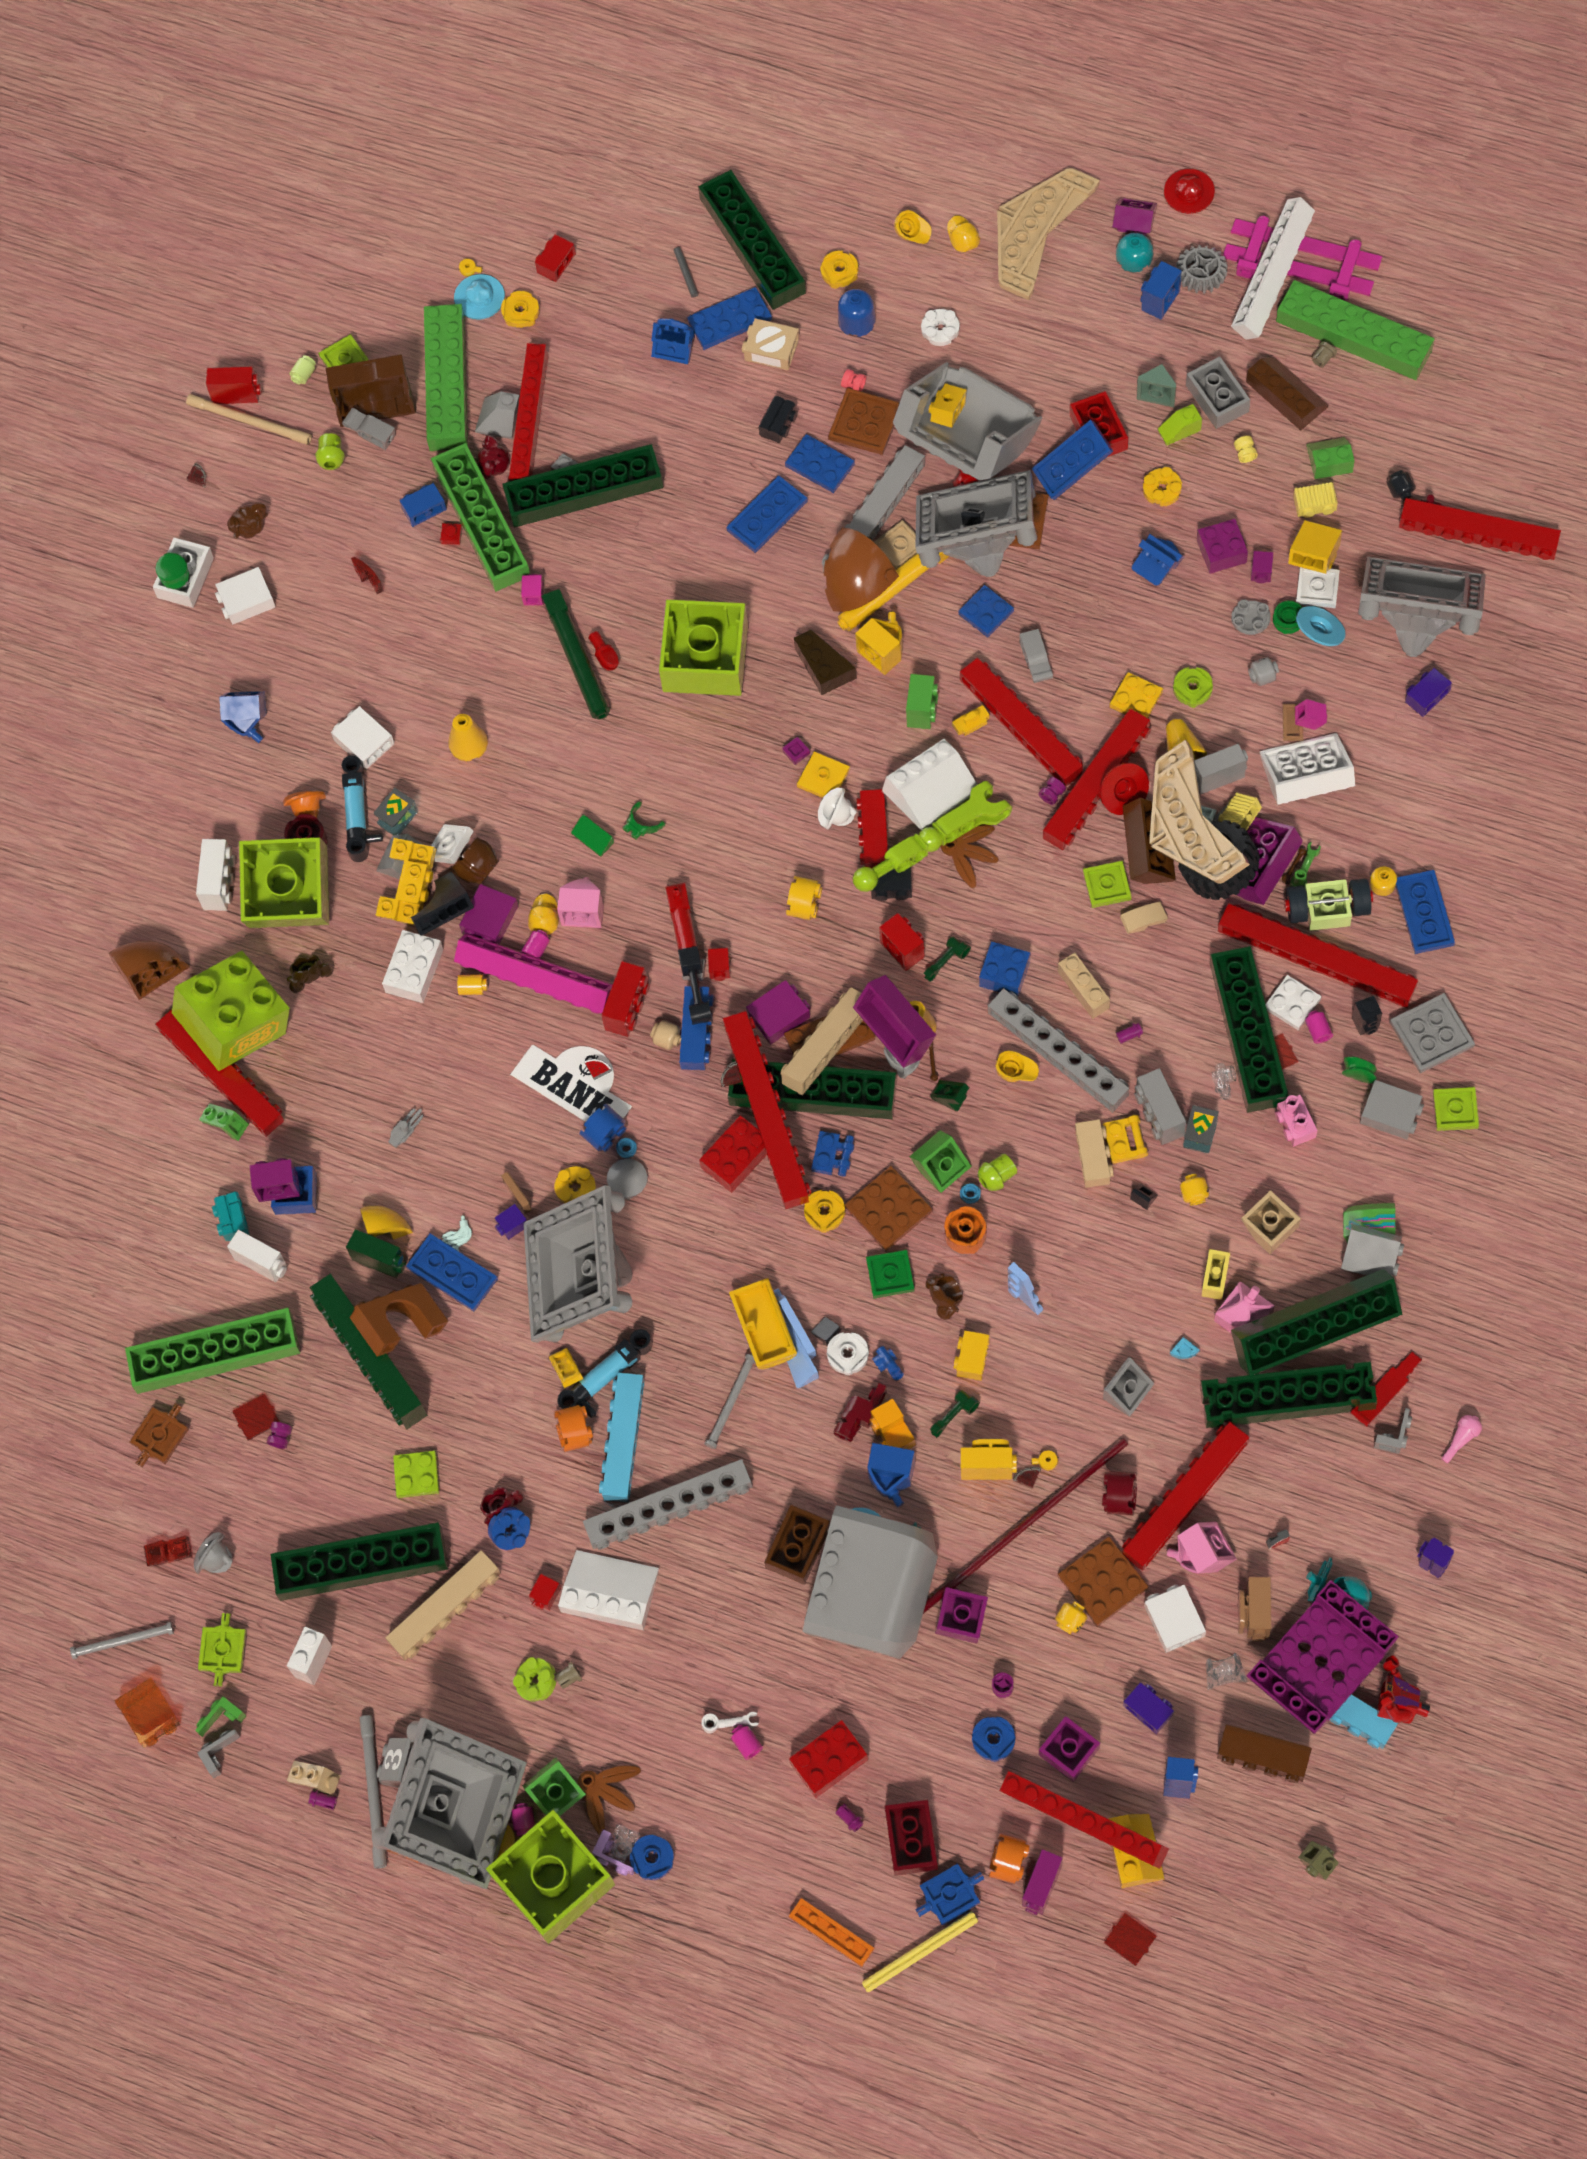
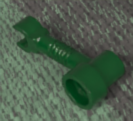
M954 936L951 937L946 944L949 949L934 965L925 970L923 974L926 976L924 978L932 982L939 973V970L953 955L962 960L969 954L971 946L959 941Z
M963 1390L959 1391L955 1396L957 1403L941 1420H938L930 1428L931 1434L938 1438L961 1410L970 1415L978 1408L980 1401L974 1396H969Z

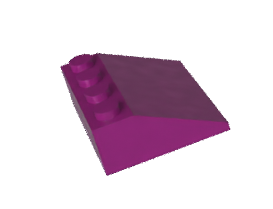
M1255 817L1247 829V833L1258 849L1260 857L1258 862L1259 868L1258 871H1255L1256 875L1253 881L1250 880L1248 882L1249 886L1246 889L1242 888L1237 896L1247 901L1264 905L1303 840L1293 826Z

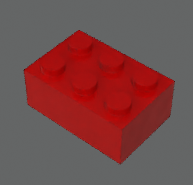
M1106 391L1070 404V418L1076 431L1088 421L1093 420L1113 449L1109 456L1128 450V436Z
M621 961L601 1015L605 1031L626 1037L629 1036L630 1031H634L637 1021L635 1017L637 1013L641 1012L643 1007L642 998L644 995H647L650 987L644 967Z
M740 1115L699 1161L701 1168L732 1193L767 1156L759 1130Z
M842 1720L789 1758L791 1766L815 1799L868 1761L867 1753Z

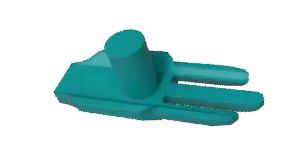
M1329 1558L1328 1562H1323L1317 1575L1309 1572L1306 1576V1579L1311 1581L1308 1589V1601L1310 1603L1316 1600L1317 1595L1326 1584L1327 1576L1333 1564L1332 1558Z

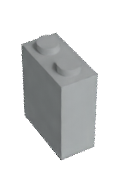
M1239 744L1194 760L1200 795L1245 778L1248 756L1244 749L1241 750Z
M1375 1080L1360 1123L1407 1140L1409 1134H1414L1417 1127V1122H1414L1416 1115L1421 1116L1424 1104L1421 1103L1423 1096Z
M1352 1224L1341 1269L1363 1275H1369L1384 1269L1391 1276H1397L1399 1264L1396 1263L1397 1255L1402 1256L1405 1245L1401 1243L1402 1236Z

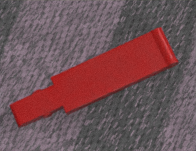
M1412 1351L1400 1363L1397 1369L1392 1367L1375 1385L1376 1409L1358 1411V1406H1356L1351 1411V1414L1368 1427L1409 1382L1407 1376L1413 1373L1422 1359Z

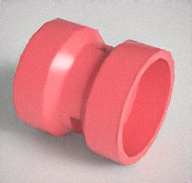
M847 369L843 375L841 387L846 389L852 388L861 392L866 382V375L856 374L853 370Z

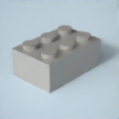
M1221 357L1187 373L1186 387L1216 429L1249 412L1250 398Z
M1160 1068L1137 1077L1136 1093H1134L1137 1103L1139 1105L1142 1104L1144 1108L1143 1115L1145 1120L1151 1122L1153 1126L1151 1130L1155 1140L1159 1139L1161 1145L1183 1137L1185 1135L1186 1121Z

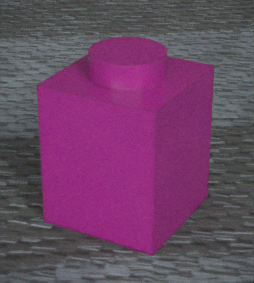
M1253 552L1251 581L1257 583L1271 582L1273 552Z

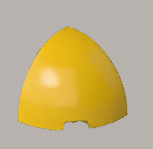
M365 1206L360 1208L367 1233L373 1237L390 1232L394 1240L413 1233L408 1222L390 1208L383 1206Z

